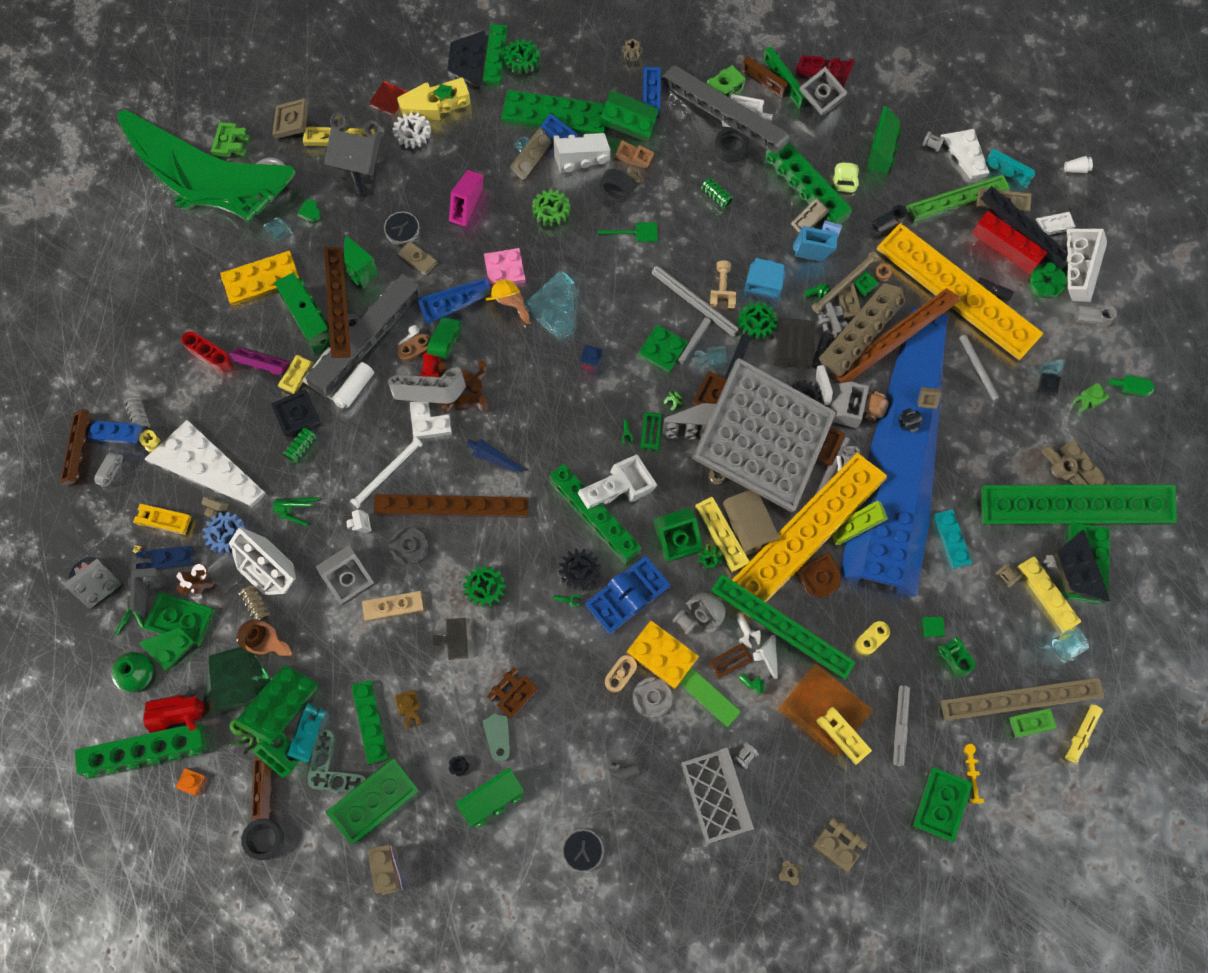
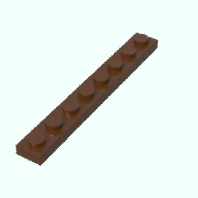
M324 247L331 358H351L342 247Z
M375 494L374 500L375 515L528 518L529 497Z

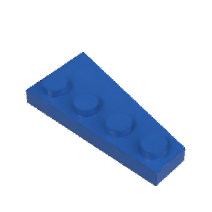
M486 277L417 299L425 323L428 325L490 295L492 290Z

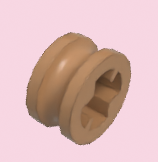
M880 264L874 273L876 279L887 281L892 274L891 267L887 264ZM881 270H885V273L887 274H885V276H882L879 272H881Z

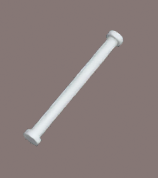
M414 437L412 439L413 442L355 499L352 498L350 500L357 509L410 454L423 445L418 438Z

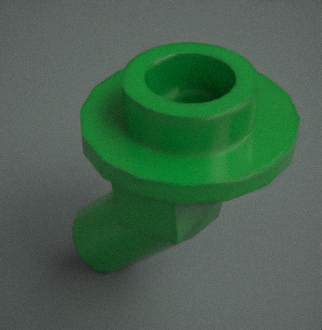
M828 283L804 290L806 297L818 294L821 300L831 291Z
M744 673L738 677L747 688L752 689L759 696H761V692H765V679H761V676H757L753 681Z

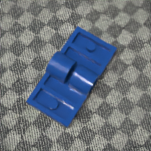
M645 556L627 571L615 576L608 583V586L588 600L585 606L607 633L611 635L669 589L671 584L648 557Z

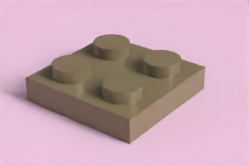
M304 98L277 105L272 135L277 139L305 132L309 102Z

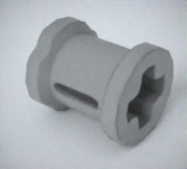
M928 131L922 146L931 147L938 152L945 137L940 138Z
M685 609L680 611L672 620L674 624L677 623L685 631L684 634L686 635L699 623L697 620L694 621L686 613Z
M747 742L743 744L744 747L737 755L732 756L735 763L744 770L748 768L747 764L754 756L757 757L759 755L757 750Z

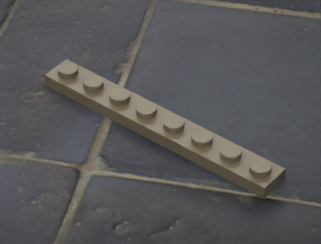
M1092 678L942 700L940 703L946 722L1105 698L1100 678Z

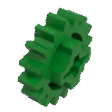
M523 38L522 42H519L516 39V43L510 42V46H505L506 51H503V58L507 69L512 68V72L518 70V74H521L522 71L527 74L528 69L534 71L533 66L538 67L540 51L537 49L536 44L532 45L531 40L525 42Z
M757 301L756 305L750 302L749 307L744 305L743 311L740 310L737 323H740L739 329H744L742 334L746 335L748 333L751 338L755 336L756 341H758L759 337L765 340L766 334L772 336V332L776 330L778 322L776 318L777 313L772 312L773 307L767 308V303L760 305L759 301Z
M486 565L483 566V569L476 566L475 572L469 570L470 577H464L467 583H463L462 586L467 590L463 591L465 596H468V602L474 600L475 607L479 603L482 608H485V604H489L492 607L493 601L499 603L498 596L504 597V593L501 591L506 589V586L501 584L505 582L504 577H500V571L494 572L493 566L489 570ZM481 580H483V582L487 586V593H485V590H483ZM493 589H496L495 593L491 596Z

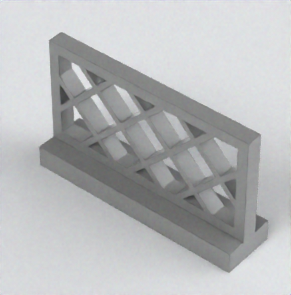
M728 747L681 763L706 844L755 830ZM718 756L720 762L717 772L706 767L709 759ZM706 760L705 763H704V765H702L701 763H699V762H701V761ZM696 763L702 767L697 778L689 774L688 765ZM721 768H722V771H723L724 776L721 775V774H719ZM704 769L715 774L710 785L699 780ZM717 776L726 780L727 785L723 792L712 787ZM691 778L696 780L694 785L692 784ZM698 782L709 787L704 798L695 794L694 789ZM711 789L722 794L717 805L706 800ZM727 789L729 790L730 796L725 794ZM724 796L732 799L733 806L730 812L719 807ZM697 798L700 799V800H702L700 806H699V803H698ZM704 802L715 807L710 819L701 813ZM734 808H735L737 817L732 814ZM717 809L728 814L723 826L712 820ZM730 816L739 821L741 829L731 831L725 828ZM704 819L708 820V823H707L706 826H705ZM710 823L721 828L717 837L709 838L707 829ZM724 830H726V831L729 832V833H726V834H723V835H722V833H723Z

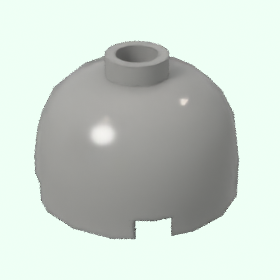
M700 592L686 603L688 605L686 609L687 614L694 621L697 620L699 622L698 628L700 624L706 628L704 630L706 632L715 631L724 621L726 614L724 603L720 597L713 593Z

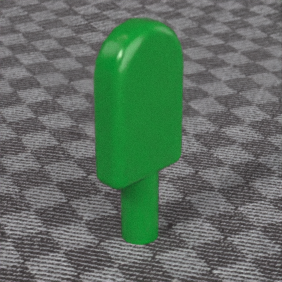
M1125 375L1123 380L1109 378L1108 385L1122 387V392L1126 394L1149 396L1155 389L1154 383L1150 379Z

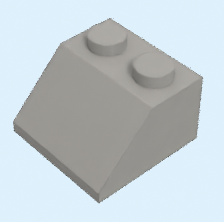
M826 67L799 88L820 115L834 109L844 100L848 93Z
M349 545L315 566L340 605L374 583Z

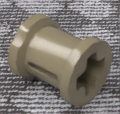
M1009 562L995 573L1007 583L1008 588L1022 577L1014 572Z

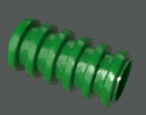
M708 178L702 184L701 190L705 191L710 198H713V201H717L721 208L728 207L733 201V196L729 195L728 191L725 192V189L714 181L713 178Z
M303 428L302 433L299 432L298 437L294 438L295 441H292L291 446L287 447L288 450L283 452L284 456L291 462L297 463V459L302 457L301 454H305V449H309V444L312 445L313 440L317 439L316 435L309 429Z

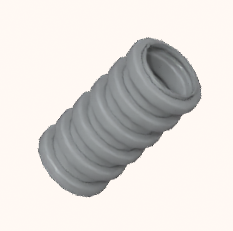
M134 396L126 399L124 405L128 411L131 423L142 426L141 432L148 430L150 423H148L149 421L141 398Z

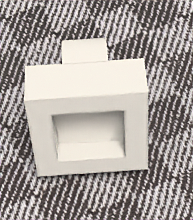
M361 510L353 511V519L346 521L347 528H352L353 531H359L364 534L372 531L368 513Z

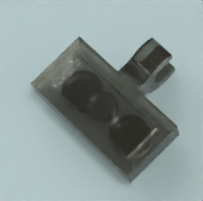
M466 618L446 619L447 635H432L433 645H447L448 660L468 659Z

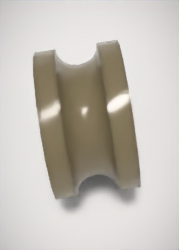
M711 469L709 473L710 481L716 485L722 484L726 477L721 475V479L719 477L716 479L714 477V472L716 471Z

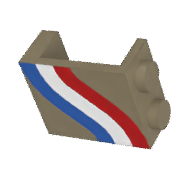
M385 845L368 849L375 894L382 893V895L403 891L404 887L397 848Z

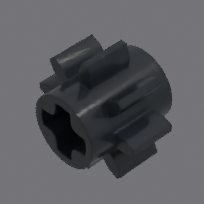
M911 408L903 410L902 414H900L901 417L898 418L901 429L909 430L910 433L919 430L918 427H921L920 424L923 422L920 412L917 410L912 411Z

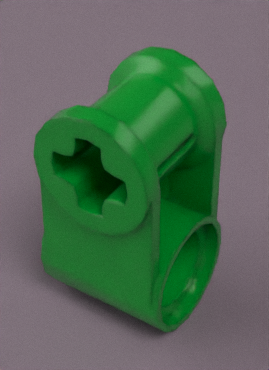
M957 636L953 637L952 641L946 645L938 646L941 656L947 661L957 676L965 677L975 668L974 659ZM960 662L965 663L968 667V670L962 669L960 667Z

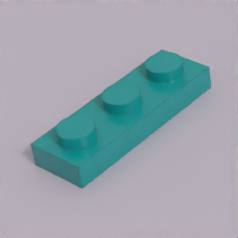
M954 510L934 514L933 517L952 570L971 565L972 560Z

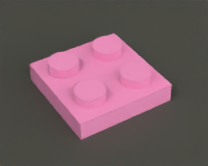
M519 248L484 254L491 289L497 281L502 279L511 280L515 284L526 283Z

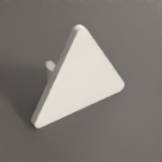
M773 635L761 648L753 652L754 661L764 660L773 678L777 679L776 637Z

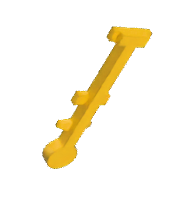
M967 744L964 747V751L968 754L969 759L965 760V762L969 763L970 767L967 776H971V782L973 783V799H969V803H984V798L979 799L976 776H979L980 772L975 771L974 763H977L978 760L973 757L976 748L973 744Z

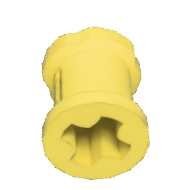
M145 430L139 436L140 443L149 452L154 451L162 443L161 439L151 430Z

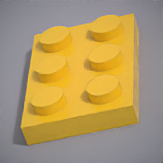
M651 620L626 652L673 689L678 686L699 658L697 654Z

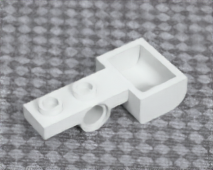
M634 455L614 464L610 471L612 476L580 489L578 494L589 509L600 503H610L622 493H625L630 503L650 494L657 484L639 456Z

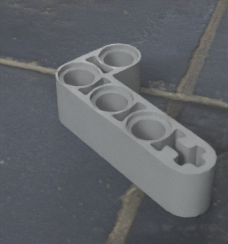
M458 367L448 369L442 377L395 375L388 380L392 396L396 400L452 403L457 400L466 388L462 371Z

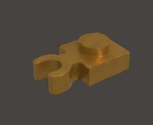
M415 690L395 695L399 715H406L404 719L405 726L410 728L409 721L411 719H415L417 725H420V718L415 714L416 711L420 710Z

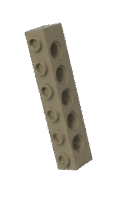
M883 283L819 357L821 364L825 366L827 372L842 377L877 334L882 331L888 321L893 318L900 307L904 305L906 300L902 288Z

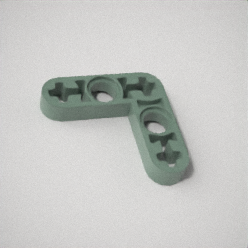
M321 729L318 731L312 751L308 784L315 790L349 793L355 786L349 785V790H346L348 787V777H351L350 782L355 783L359 779L363 782L366 778L359 774L330 771L335 735L328 729ZM327 733L330 741L325 742V748H329V751L318 750V747L323 748V741L320 738L324 737ZM320 754L327 756V761L323 765H318L316 762V758ZM320 775V778L328 780L329 787L327 788V783L319 782L318 786H316L313 779ZM336 777L344 779V784L340 788L333 786V780Z

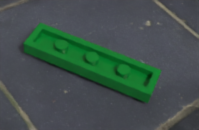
M490 25L483 76L484 85H501L504 62L503 51H505L508 32L507 25Z
M771 46L766 48L763 61L772 73L783 78L788 83L786 92L799 109L805 107L807 98L799 90L801 86L797 78L790 73L788 66L781 61L779 54Z
M369 680L351 685L367 764L372 765L387 761L389 757L373 683Z

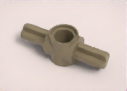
M1050 445L1042 449V454L1052 463L1051 470L1056 478H1063L1065 481L1069 480L1073 485H1087V482L1077 473L1078 465L1073 458L1066 457L1065 455L1060 456Z

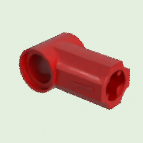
M427 352L423 353V368L420 376L440 377V357L429 355Z

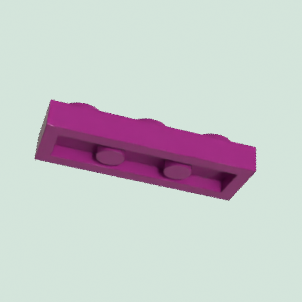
M237 347L229 354V360L236 361L237 364H247L255 369L268 370L276 375L284 373L290 364V361Z

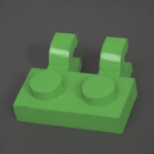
M219 122L211 149L213 156L230 157L231 153H234L235 155L245 157L246 150L242 148L243 144L240 142L234 143L235 138H238L241 141L249 142L250 135L246 134L247 129L238 128L236 123Z

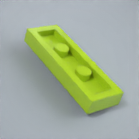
M877 500L852 514L832 534L835 544L840 546L886 521L888 517L882 503Z

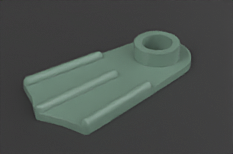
M494 713L482 722L491 756L495 761L502 762L510 754L508 717ZM499 749L504 750V754L502 756L497 755V751Z

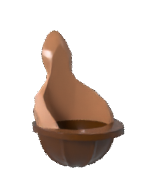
M253 619L246 621L237 632V643L245 651L262 655L271 651L276 652L280 656L292 655L289 645L278 640L275 629L265 620Z

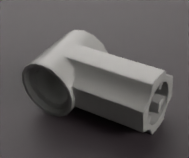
M1105 305L1102 308L1078 306L1075 321L1077 323L1096 324L1100 328H1107L1117 316V311L1110 305Z

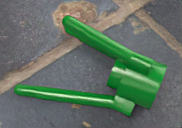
M276 498L273 511L275 514H280L282 519H288L308 526L307 522L289 516L288 513L292 512L293 507H312L313 503L302 502L318 501L319 498Z

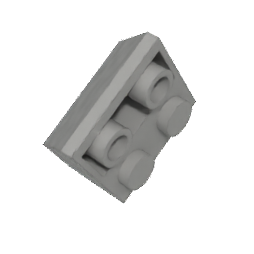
M854 382L831 384L833 390L831 405L824 406L836 412L832 422L858 428L862 421L869 386Z

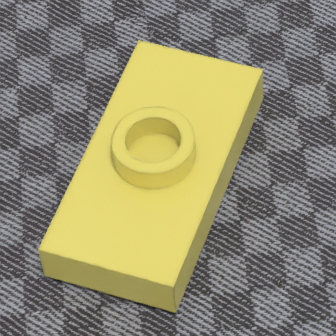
M296 355L279 382V388L292 394L297 393L303 384V378L314 366V363Z

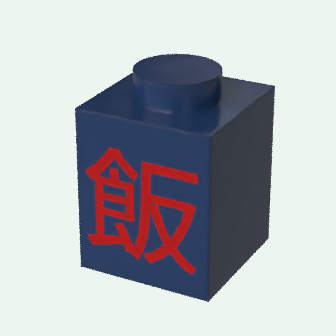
M585 344L580 359V370L598 375L603 360V349Z

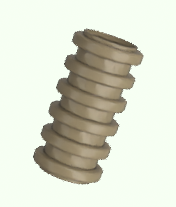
M251 585L242 589L239 595L243 597V602H246L245 606L249 607L248 612L251 613L250 616L254 619L267 620L270 612L264 606V601H261L262 597L259 596V591H256V586Z

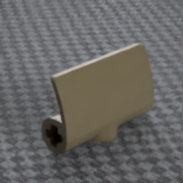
M749 490L729 497L723 502V506L730 519V524L746 555L759 551L762 544L780 539L759 494Z

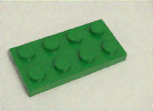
M1069 524L1068 541L1081 530H1085L1109 595L1110 528ZM1067 593V599L1093 603L1101 602V600L1094 598L1087 599L1078 594Z
M284 665L236 719L235 725L272 744L317 690L319 683Z
M392 757L325 812L348 842L353 845L419 790Z

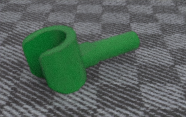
M625 419L623 420L624 434L621 440L623 444L625 437H630L631 443L633 442V436L629 432L628 420Z
M574 594L571 597L553 596V600L569 603L573 608L580 605L572 601L573 598L581 599V596L578 594Z

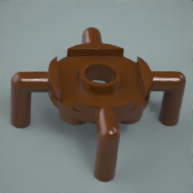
M485 361L478 363L480 371L476 375L462 371L466 387L470 390L467 394H460L457 400L452 403H439L442 413H448L453 407L469 409L477 406L483 412L488 410L487 399L482 397L483 386L480 381L487 374ZM443 362L439 364L441 376L447 371L446 364Z

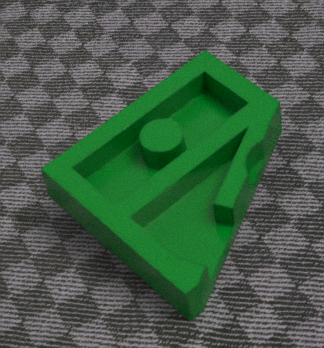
M177 628L143 640L139 644L167 671L196 641L184 628Z

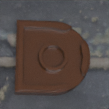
M830 552L804 564L795 572L805 590L814 597H829L839 589L841 584L840 569Z

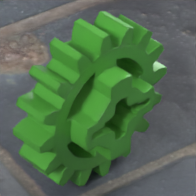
M549 189L548 193L542 190L543 195L537 194V199H533L532 205L533 216L537 217V222L543 221L544 226L550 223V226L553 227L555 222L557 225H560V220L566 221V216H569L570 204L569 198H565V193L559 194V190H556L554 193L552 189Z

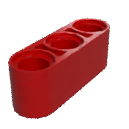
M193 331L183 334L181 341L189 353L221 373L228 372L231 369L232 362L225 351Z

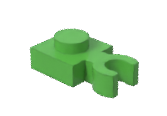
M1096 383L1081 393L1082 396H1078L1072 403H1082L1083 406L1078 410L1082 412L1088 405L1094 408L1105 402L1109 396L1101 385Z

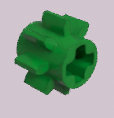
M705 544L704 549H699L698 562H703L705 568H715L717 563L721 564L722 562L720 557L722 556V550H717L715 544Z

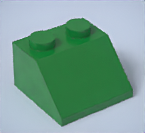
M346 236L344 238L346 271L350 275V281L355 286L359 285L365 289L379 276L374 259Z
M690 508L653 519L656 535L666 562L699 552V549H703L697 520Z

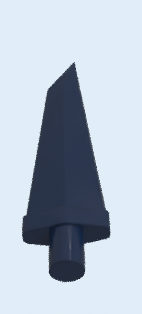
M481 438L478 443L469 439L466 444L467 447L473 449L472 456L513 472L527 471Z

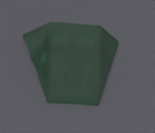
M237 647L209 655L203 698L205 711L202 713V720L220 715L223 711L250 704L270 682V677L254 653Z

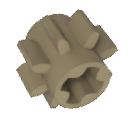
M635 39L625 41V46H622L624 58L631 61L640 59V54H643V47H640L641 42Z

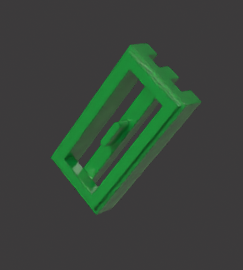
M644 412L640 449L648 448V450L655 449V451H659L663 414ZM651 417L649 443L647 444L645 443L647 418ZM655 418H659L656 444H652Z

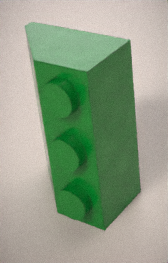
M610 90L599 124L647 142L659 109Z
M884 106L882 109L867 170L888 174L889 168L894 166L896 157H893V153L897 152L899 145L896 140L900 138L902 129L899 128L900 120L887 106Z
M507 768L455 804L470 827L474 828L476 826L478 829L488 822L487 818L493 814L496 817L506 810L504 807L509 803L514 805L522 800V795L525 792L511 769Z

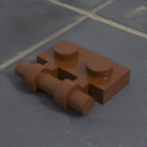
M515 667L503 675L504 678L497 686L494 685L490 689L491 692L487 696L491 702L498 696L501 700L496 706L511 720L539 690L525 675L518 681L515 677L519 671ZM511 683L513 687L505 694L503 690Z

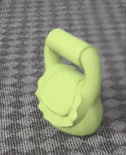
M838 163L835 166L833 186L837 192L853 193L857 190L859 185V168L856 164ZM839 180L852 181L854 186L838 185L837 183Z

